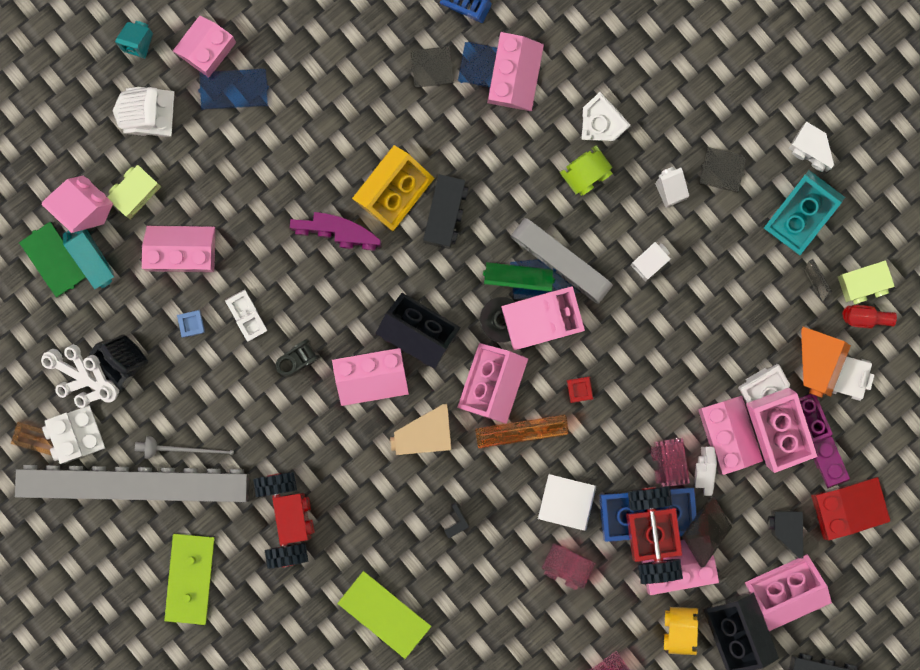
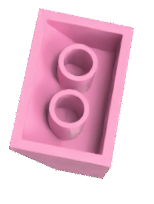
M500 33L487 103L532 111L544 44L524 36Z
M146 227L142 244L143 270L155 272H214L215 227Z
M479 343L457 408L507 424L528 358L511 351Z
M400 348L332 360L341 406L409 394Z
M742 396L698 409L709 445L715 448L716 467L719 475L731 473L763 461Z
M708 536L680 540L682 556L663 559H680L683 579L665 583L646 584L647 593L655 595L719 583L715 559ZM654 559L642 561V564L652 562Z
M808 554L804 555L803 558L795 559L745 582L748 592H754L769 631L832 603L828 586Z

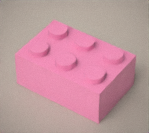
M786 388L746 403L766 466L771 471L776 473L817 457L798 394L795 391Z

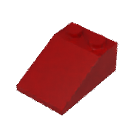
M878 477L811 495L821 533L825 540H833L891 522Z

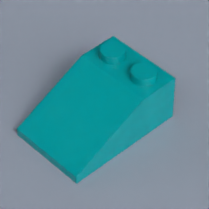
M808 170L765 225L764 229L801 255L845 197Z

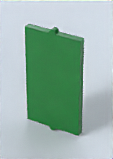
M51 222L37 231L33 230L31 235L19 242L56 298L69 289L73 290L75 285L86 278L64 247L63 239Z
M486 262V270H483V276H485L484 284L552 292V284L555 282L553 270Z

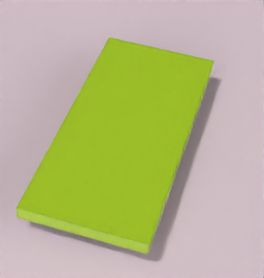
M173 534L164 621L206 625L215 537Z
M365 571L360 574L337 603L404 659L407 658L431 628L430 624Z

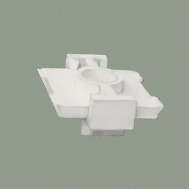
M846 357L832 393L836 394L838 392L852 396L851 399L859 401L863 399L865 390H871L874 374H870L871 361Z

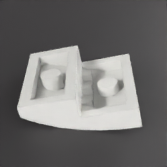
M549 474L538 519L586 531L597 486Z

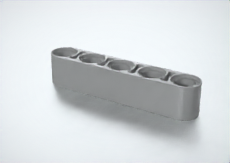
M524 218L512 233L511 238L595 303L599 304L613 287L609 280L529 219Z

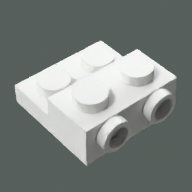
M90 405L45 420L46 426L42 427L46 439H51L54 447L50 448L53 460H59L60 464H65L106 449Z

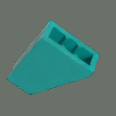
M85 229L74 233L68 230L63 233L64 247L93 288L96 289L99 286L104 288L112 282V278H114L113 270L88 230Z

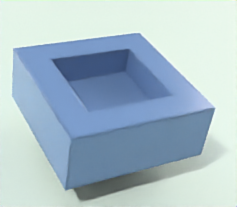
M200 310L177 315L182 338L205 333Z

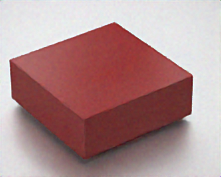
M590 377L567 380L570 403L593 400Z

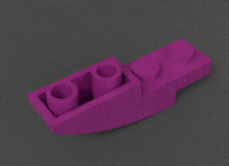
M314 212L313 221L290 219V229L295 231V235L309 236V232L318 233V237L331 238V234H335L334 241L336 244H340V248L353 249V245L362 246L363 250L375 251L376 247H381L382 244L380 239L364 227L339 216Z
M810 394L799 398L817 457L813 458L817 469L821 472L827 489L849 481L850 477L832 438L833 433L817 396Z

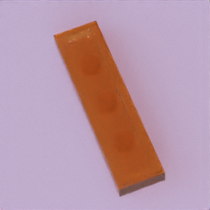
M566 415L476 428L478 449L568 435Z

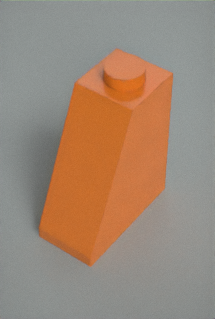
M803 327L801 330L803 385L810 389L809 393L822 398L824 394L831 397L851 345L840 339Z

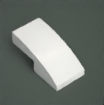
M245 289L225 300L247 342L267 331Z

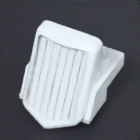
M153 87L126 88V91L120 93L113 108L117 126L123 129V134L171 137L174 91L160 90Z

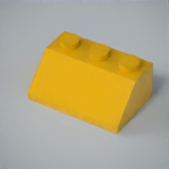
M394 145L352 199L383 225L394 231L435 178L410 154Z

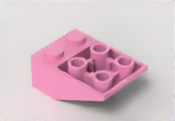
M573 286L501 306L513 351L585 331Z

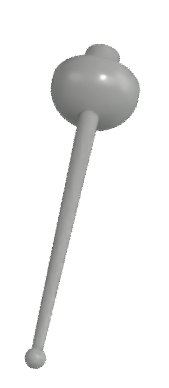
M146 436L145 442H135V451L145 452V459L152 458L157 450L234 454L233 450L221 451L159 446L151 436Z

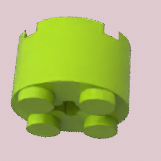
M597 145L591 148L594 151L593 153L591 151L585 152L566 166L567 172L565 170L559 172L575 194L585 195L594 188L592 184L595 181H604L613 174L611 172L613 167Z

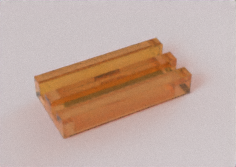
M17 422L11 444L51 455L49 449L17 441L19 436L51 445L52 448L54 447L50 440L20 432L21 428L44 434L42 428Z

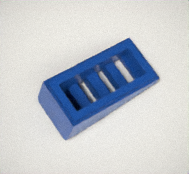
M440 0L439 2L441 5L480 23L484 22L492 5L490 0H474L470 10H468L467 7L471 0H464L461 6H459L461 0H454L453 3L450 0Z

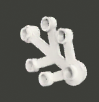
M73 344L67 347L64 351L67 359L74 361L76 369L63 362L61 353L56 349H50L43 354L41 362L45 368H56L76 379L69 383L62 382L56 386V393L59 397L64 398L72 391L89 386L95 391L88 394L82 392L74 398V402L79 408H84L90 402L98 399L109 403L117 398L119 389L111 380L106 379L99 365L100 361L95 355H90L83 361L80 348L77 345ZM89 371H93L96 379L91 377Z

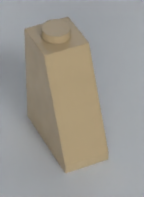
M442 404L395 431L394 437H390L391 451H396V455L451 450L447 404Z

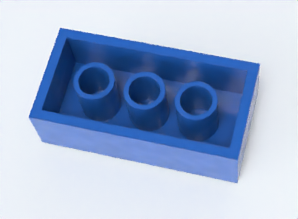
M694 488L670 489L673 505L656 509L676 508L679 535H698ZM628 492L599 494L603 541L630 540L626 514L647 511V509L630 511Z

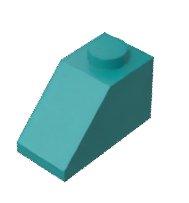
M135 21V24L127 22L117 36L115 43L124 53L145 59L153 32L146 23Z

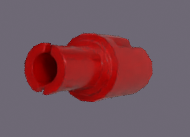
M852 305L847 306L842 312L846 323L859 328L872 329L875 325L894 327L897 321L895 312L877 311L874 306Z

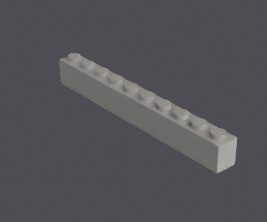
M23 465V469H16L15 497L249 502V474H244V469H230V474L221 473V469H207V473H198V468H184V473H175V468H161V472H152L151 467H138V472H129V467H115V471H106V467L92 466V471H83V466H69V470H60V466L46 465V470H37V465Z

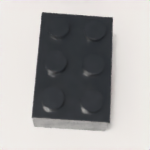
M401 293L386 312L375 334L399 347L403 352L419 359L423 364L435 369L461 327L406 294Z
M754 592L721 600L703 609L726 670L762 669L779 659Z

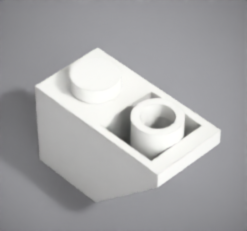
M806 122L788 149L792 150V154L798 159L804 160L805 158L812 163L811 166L816 170L828 172L832 169L834 163L827 135Z
M671 167L661 172L655 185L665 208L687 200L689 193L682 168L675 170L674 167Z
M654 242L632 262L631 266L646 282L670 260L668 256L670 252L663 244L660 243L658 245Z

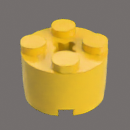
M670 607V611L665 610V626L669 627V634H664V650H668V654L697 655V649H692V647H697L698 620L697 617H693V614H698V608Z

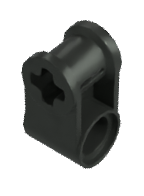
M308 338L277 359L276 369L282 376H293L321 358L315 354L309 345L310 340ZM303 349L306 351L309 358L306 357V355L303 352ZM285 360L293 363V368L289 372H283L280 368L281 363Z

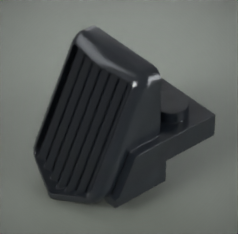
M124 334L108 341L104 340L96 343L89 353V356L95 355L98 357L99 365L106 379L114 383L119 389V394L125 390L136 373L148 364V359L140 348Z

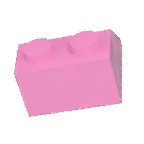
M199 16L174 48L173 52L210 78L236 44V41L230 33L219 25Z
M83 175L67 179L42 202V205L71 233L103 225L113 202Z

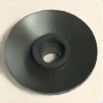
M497 297L488 301L482 308L480 325L484 334L489 339L499 343L511 341L501 306L515 303L514 300L507 297ZM497 317H502V325L497 323Z

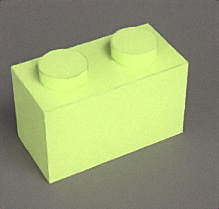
M138 165L135 168L131 167L124 174L125 179L120 184H115L109 190L108 194L110 195L107 197L130 220L161 188Z
M886 261L838 276L846 302L853 300L854 304L867 301L866 296L874 293L876 297L889 294L888 289L895 287Z

